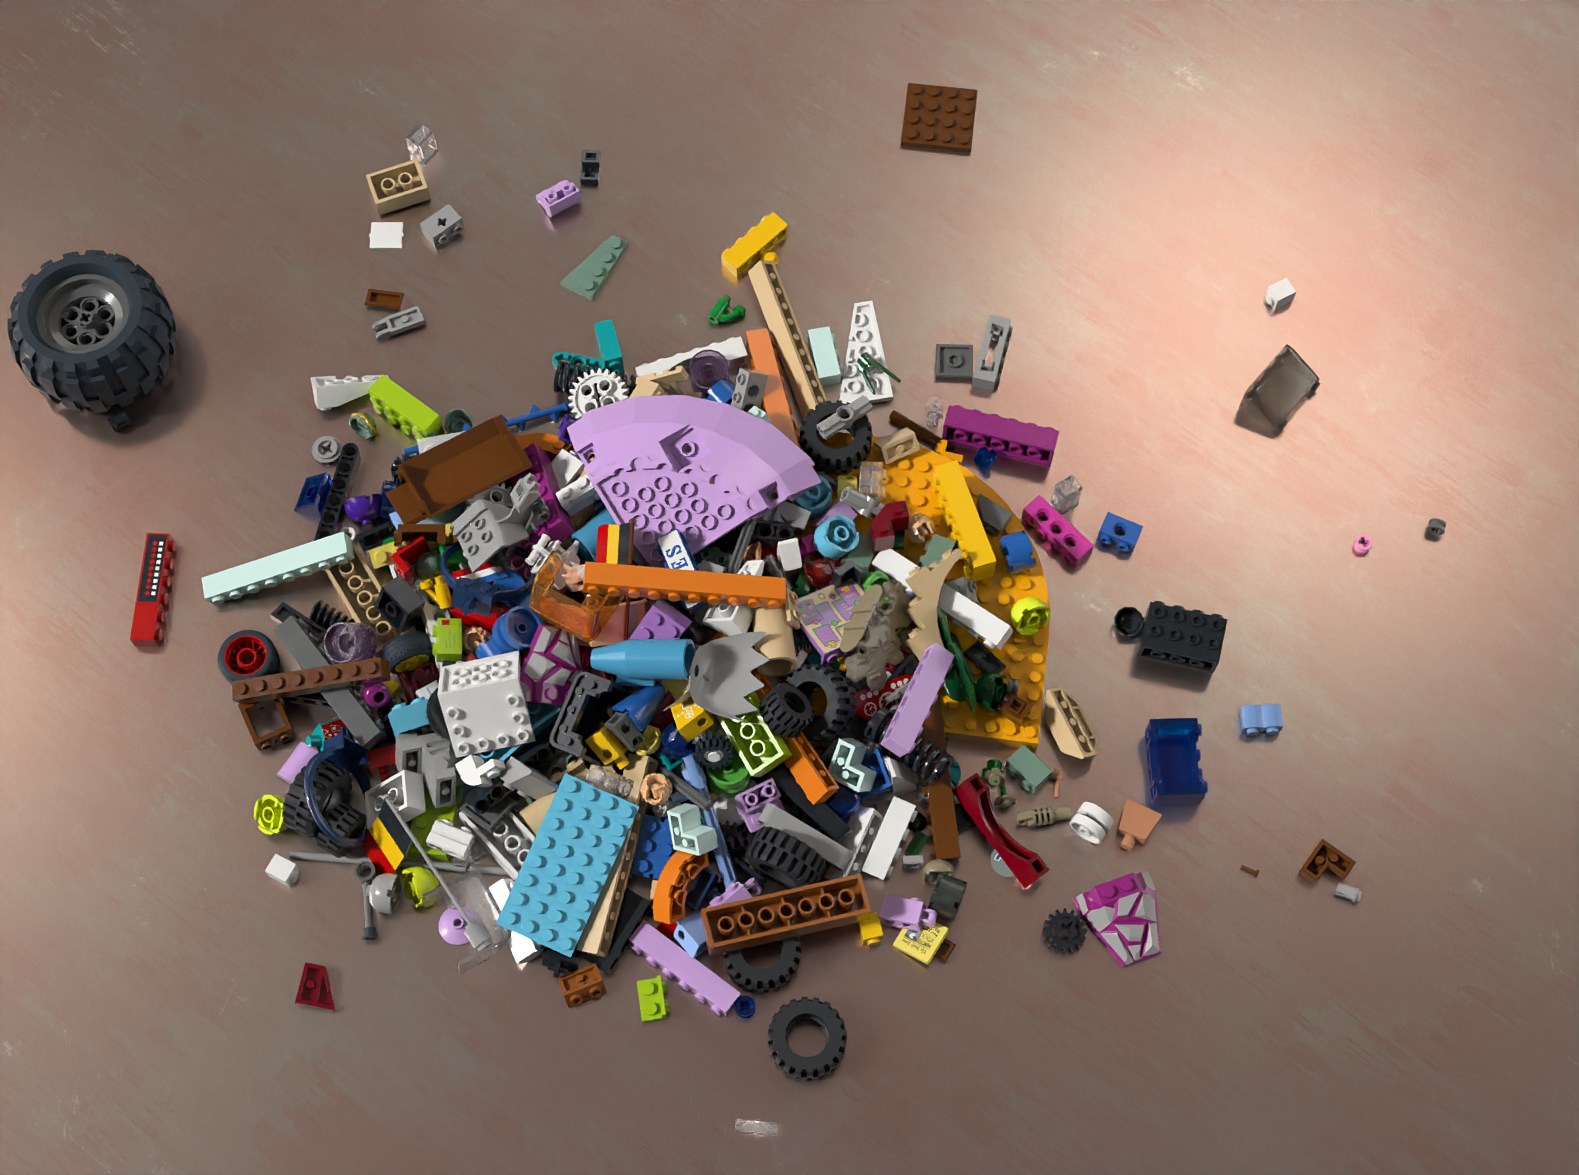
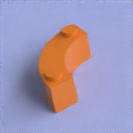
M528 433L515 437L521 449H525L535 442L548 453L550 461H553L562 449L568 453L571 450L574 452L573 445L560 441L558 436L553 434Z
M678 850L668 860L660 874L655 889L653 901L655 921L672 924L685 918V900L687 896L685 889L690 879L693 880L702 869L709 865L707 853L699 856Z

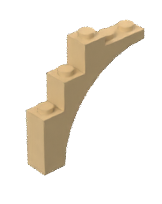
M959 548L953 551L951 549L947 550L941 555L942 559L939 562L934 561L928 567H914L908 572L910 576L905 579L917 596L908 603L909 607L904 610L917 626V628L908 633L909 638L905 640V643L919 661L926 648L935 642L944 648L937 623V605L945 577L952 566L963 555Z

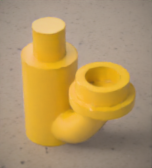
M442 575L435 577V585L431 579L420 582L419 588L421 590L424 589L432 601L438 604L441 609L451 607V594L448 584L444 582Z

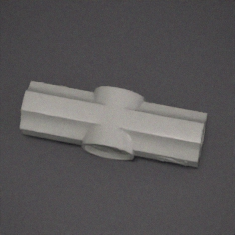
M862 395L852 403L840 406L836 413L817 424L819 434L827 440L840 430L850 428L854 421L873 410L870 400ZM841 416H848L849 418L843 419Z
M849 486L843 489L840 497L842 503L856 509L857 512L868 518H875L885 506L877 498L867 493L863 494Z

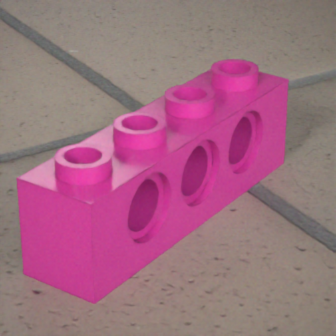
M1040 495L1023 509V521L1028 526L1031 525L1041 538H1045L1055 551H1059L1069 564L1072 563L1077 567L1092 553L1094 545ZM1043 517V518H1045L1047 521H1044V522H1043V521H1040L1038 518ZM1058 530L1060 534H1054L1052 531ZM1066 543H1072L1074 546L1069 547Z

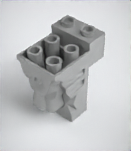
M784 501L754 521L789 525L793 528L794 533L802 535L811 511Z
M415 731L397 734L395 764L398 771L408 770L423 775L424 783L435 808L454 805L456 786L462 785L465 782L460 778L455 765L463 760V756L456 758L452 742L445 738L441 739V736H437L436 733L417 736Z

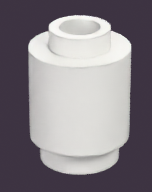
M668 799L664 804L653 805V812L657 817L668 819L667 811L682 804Z

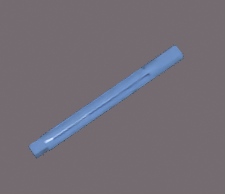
M696 754L685 756L683 760L692 788L711 801L704 776L701 773L699 763L696 761ZM699 807L705 826L715 828L718 848L713 849L725 888H727L730 884L738 882L714 807H711L710 811L707 812Z

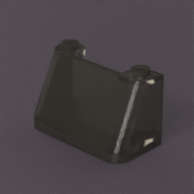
M1286 344L1248 387L1238 409L1275 434L1278 429L1283 430L1286 426L1288 414L1307 393L1315 392L1321 384L1319 383L1320 378L1294 348Z

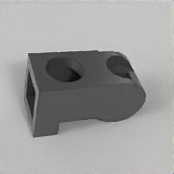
M616 712L604 724L629 751L633 752L644 740L639 729L627 714Z

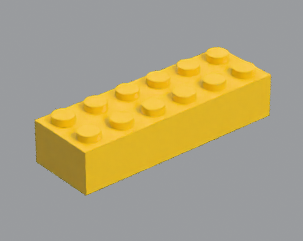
M955 460L935 466V472L932 475V489L934 493L938 494L940 509L945 512V523L952 530L950 533L951 539L956 541L955 543H957L958 548L963 553L960 560L964 561L965 566L963 568L966 577H970L975 582L994 576L996 558L958 461Z

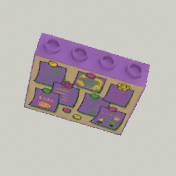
M852 579L839 588L832 584L798 599L797 610L801 616V620H799L800 628L822 656L820 665L832 664L838 659L850 656L856 652V648L850 652H842L840 649V643L846 631L843 629L846 622L851 621L853 616L851 610L854 605L859 604L860 599L865 593ZM876 610L869 625H874L877 620Z

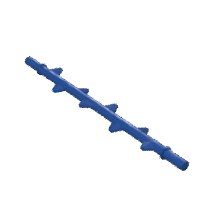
M563 402L561 405L540 410L533 404L529 414L507 419L503 415L502 417L507 427L516 425L520 430H524L526 422L549 416L554 422L558 421L560 412L570 410L569 404L572 402ZM466 423L463 426L462 432L467 431L472 427L468 423ZM418 445L403 449L404 455L408 456L419 453Z

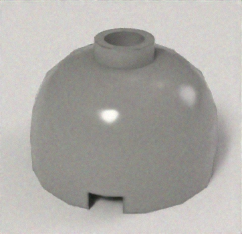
M384 873L378 875L371 885L368 884L366 896L369 897V902L373 909L384 914H394L399 901L397 899V892H400L401 889L400 875Z

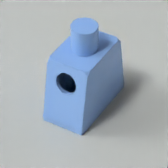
M695 911L689 916L685 915V918L675 922L678 925L674 932V938L693 959L708 949L700 919L701 912Z

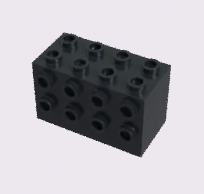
M1161 601L1150 602L1144 618V627L1141 633L1137 656L1213 673L1219 664L1228 619L1223 618L1219 614H1204L1201 610H1185L1183 606L1179 605L1168 606Z

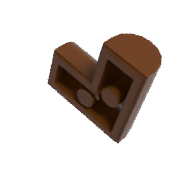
M1321 839L1299 873L1309 882L1317 883L1328 868L1342 879H1345L1356 862L1324 839Z

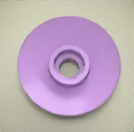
M461 905L471 922L476 920L478 923L477 914L471 908ZM456 906L450 907L442 914L439 920V932L442 938L452 945H464L470 942L464 934L468 923ZM457 920L462 921L460 926L454 925Z

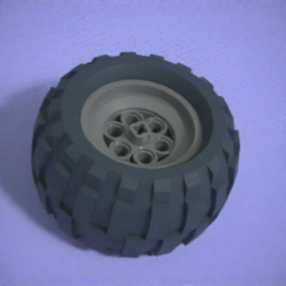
M86 250L85 255H80L76 251L63 254V259L54 263L52 260L47 261L41 265V271L37 275L31 273L23 282V292H17L10 306L11 319H8V336L11 351L18 366L31 385L48 399L58 405L62 402L70 410L83 412V410L88 411L91 408L95 413L111 410V406L115 404L125 407L134 403L133 397L140 393L144 396L155 388L154 380L161 379L170 367V356L174 355L176 347L174 315L161 287L157 285L155 279L139 264L135 266L129 258L117 253L115 255L111 253L107 255L103 250Z

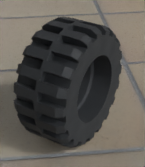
M831 400L825 401V405L820 403L815 406V410L810 409L807 412V417H804L802 420L800 447L811 457L815 464L814 468L818 471L823 470L827 475L835 473V476H839L842 472L846 474L851 473L853 468L857 470L861 467V462L865 463L868 459V454L871 451L872 426L868 422L866 414L854 421L850 428L845 429L854 438L848 446L833 449L823 445L818 439L820 434L817 424L836 413L840 406L848 405L850 402L844 404L842 400H836V403H832ZM841 416L843 419L849 418L848 416Z
M813 664L804 665L802 668L794 670V675L787 677V684L799 689L808 700H810L813 690L820 685L827 697V707L824 715L818 721L813 718L812 722L802 731L807 740L829 741L837 739L839 735H843L847 731L846 727L852 725L853 720L851 719L857 712L855 710L857 699L854 696L856 690L855 687H851L852 681L845 677L846 674L842 670H838L833 666Z
M325 759L317 766L313 777L315 799L324 819L339 804L348 802L351 796L350 791L352 790L350 773L346 769ZM304 766L301 772L295 776L294 782L291 783L290 789L286 793V800L282 807L284 810L282 817L288 828L308 838L317 839L320 827L316 823L307 803L304 787V776L307 766Z
M764 826L757 831L746 851V860L750 865L769 877V879L788 889L818 883L826 868L825 859L815 849L798 840V838L769 826Z
M799 936L778 940L782 950L781 957L775 965L769 968L760 969L749 965L744 959L743 949L723 953L725 967H727L731 978H734L739 986L744 985L746 990L752 991V989H755L757 993H763V990L775 991L776 987L782 988L788 980L791 981L795 971L799 968L801 960V941H799Z
M807 996L801 997V1000L797 1001L796 999L790 1000L789 1004H783L780 1007L778 1013L775 1012L772 1022L769 1024L768 1048L772 1060L783 1073L787 1072L789 1077L794 1079L799 1077L801 1080L807 1081V1078L817 1080L819 1076H827L832 1069H836L845 1053L847 1031L845 1030L844 1020L840 1018L836 1008L832 1009L830 1007L831 1004L826 1001L824 1003L820 1002V998L814 997L811 1000ZM801 1021H813L821 1025L827 1036V1042L822 1052L812 1057H803L795 1054L790 1049L787 1040L791 1027Z

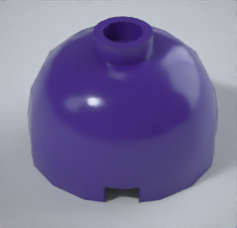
M372 494V498L366 495L358 496L343 502L348 517L355 522H362V525L372 524L373 519L379 517L383 509L381 494Z

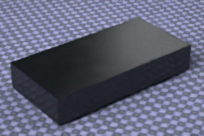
M979 640L964 652L965 657L984 674L990 672L1002 673L1006 669V665Z

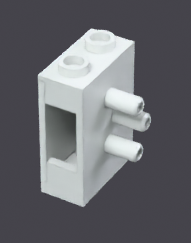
M564 449L558 453L551 463L560 490L578 480L585 467L576 453L572 450L568 453Z

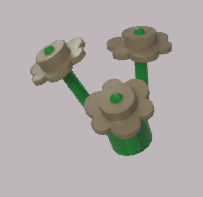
M990 759L987 761L986 768L982 770L981 779L984 783L990 784L991 787L1001 786L1002 797L996 798L994 805L1004 809L1010 808L1016 804V797L1006 794L1004 779L1006 774L1002 770V762L998 759Z

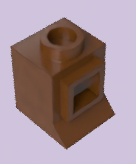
M1012 693L1009 698L1006 696L1000 704V707H1002L1001 715L1021 727L1026 715L1030 714L1033 704L1025 702ZM1013 704L1019 708L1018 712L1010 708V705Z

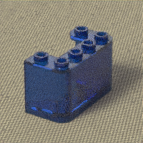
M1197 718L1149 720L1145 729V746L1152 805L1201 803L1205 793L1208 792V783L1204 781L1202 768H1199L1198 765L1201 754L1200 749H1197L1196 742H1198L1199 736L1202 735L1201 724H1198Z

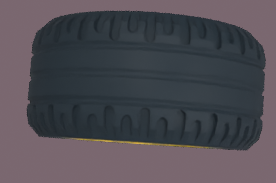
M421 631L399 635L388 641L381 650L382 658L390 662V673L396 675L399 672L404 674L403 670H408L410 673L414 672L419 665L424 662H430L434 658L429 636Z

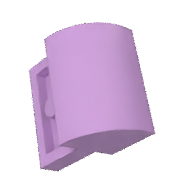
M567 179L536 195L537 201L545 209L549 217L582 201L580 190L573 182L569 183Z
M300 742L276 775L291 785L295 780V776L301 772L304 766H307L309 760L318 751Z
M773 778L735 796L737 811L739 815L743 816L750 833L764 827L757 820L767 803H771L785 811L779 799L781 795Z

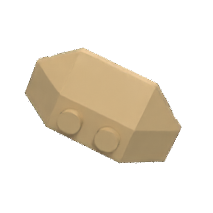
M1062 686L1048 689L1045 698L1044 719L1061 752L1080 759L1098 755L1097 737L1080 704L1071 695L1066 693Z

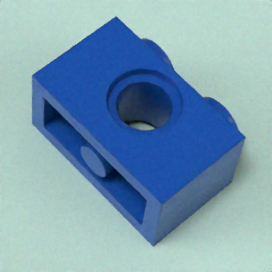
M1107 512L1097 538L1105 544L1117 546L1122 551L1133 552L1143 526ZM1115 532H1121L1123 536H1118Z

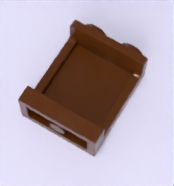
M398 524V530H394V547L402 548V542H410L412 539L423 535L427 542H437V553H440L439 547L445 546V524Z

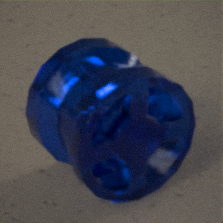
M747 995L740 996L735 1002L736 1014L742 1019H749L754 1015L756 1008L753 998Z

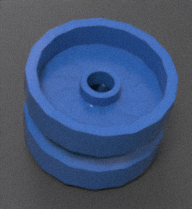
M516 606L495 621L492 629L493 640L501 651L505 653L519 651L521 655L530 649L529 646L539 625H543V622L533 609L526 606Z

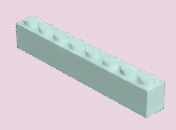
M340 532L203 577L204 597L213 605H220L226 600L238 599L248 593H257L260 589L275 587L279 583L290 582L300 576H309L313 572L327 570L337 564H346L349 560L355 559L351 538L346 533Z

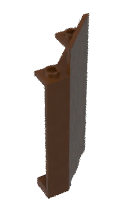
M497 415L397 465L399 470L396 473L401 481L404 480L405 483L385 494L403 524H417L533 466L525 450L520 448L513 432L509 431L502 415Z

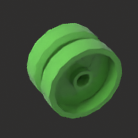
M735 747L732 748V761L728 762L726 767L722 765L721 769L715 767L716 770H712V767L706 769L709 788L717 796L723 798H735L736 795L746 791L751 783V774Z

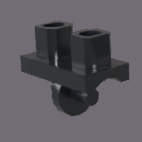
M551 948L543 950L542 965L547 966V970L554 971V978H559L560 973L568 974V972L579 970V951L577 949H574L571 957Z

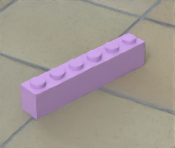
M936 642L926 648L881 742L882 746L899 757L907 753L910 754L916 745L914 741L923 730L922 724L931 713L929 709L938 698L937 692L946 681L944 677L953 666L951 662L955 655Z
M643 920L628 939L631 945L630 948L636 954L642 953L647 957L646 961L652 966L656 967L658 965L663 969L662 973L668 978L672 979L674 977L679 981L678 985L686 991L690 989L695 993L694 997L703 1004L706 1001L712 1006L710 1009L717 1015L723 1014L727 1017L740 1000L741 993L695 958L693 959L686 951Z

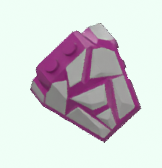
M541 624L538 626L529 646L531 650L528 657L524 658L522 662L524 665L520 673L522 692L525 702L528 704L543 703L562 707L575 676L579 672L584 671L577 632Z
M1148 872L1131 873L1094 886L1090 891L1073 898L1081 919L1087 922L1094 930L1093 933L1097 938L1100 937L1106 944V948L1122 967L1161 954L1156 889Z

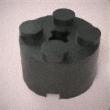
M940 873L936 882V888L930 897L928 909L938 912V915L954 921L967 882Z

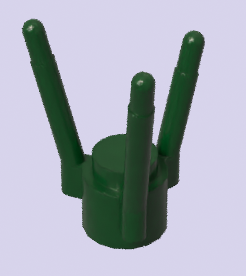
M868 352L863 353L858 358L857 363L860 365L858 370L862 373L873 395L876 392L865 372L866 370L870 372L877 368L880 372H885L897 382H901L896 375L877 362Z

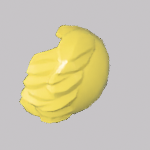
M648 725L642 734L644 737L643 742L635 749L639 756L653 754L661 745V732L659 728Z

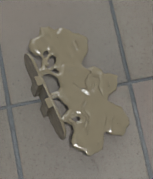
M888 581L884 582L882 587L877 584L870 587L863 594L859 604L853 606L851 621L846 622L843 628L846 631L840 643L841 651L850 652L856 648V653L844 661L847 670L846 677L854 683L866 677L870 691H880L884 688L887 679L885 664L889 663L896 666L904 661L903 653L900 651V638L895 635V629L907 627L913 621L904 611L909 607L910 597L904 593L905 588L901 582L894 585ZM882 604L889 605L886 610L880 609L879 606L882 607ZM876 610L877 620L874 625H869ZM879 611L882 612V617L879 616ZM860 648L864 651V654L860 653Z

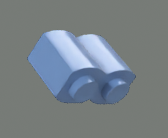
M1281 704L1243 705L1239 710L1242 733H1247L1249 736L1258 735L1259 732H1267L1268 735L1278 734L1283 728Z

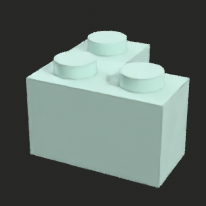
M853 738L839 739L828 769L835 781L857 792L871 791L877 772L861 765L867 745Z
M684 803L667 811L673 849L700 856L718 848L715 828L701 824V814L697 805Z

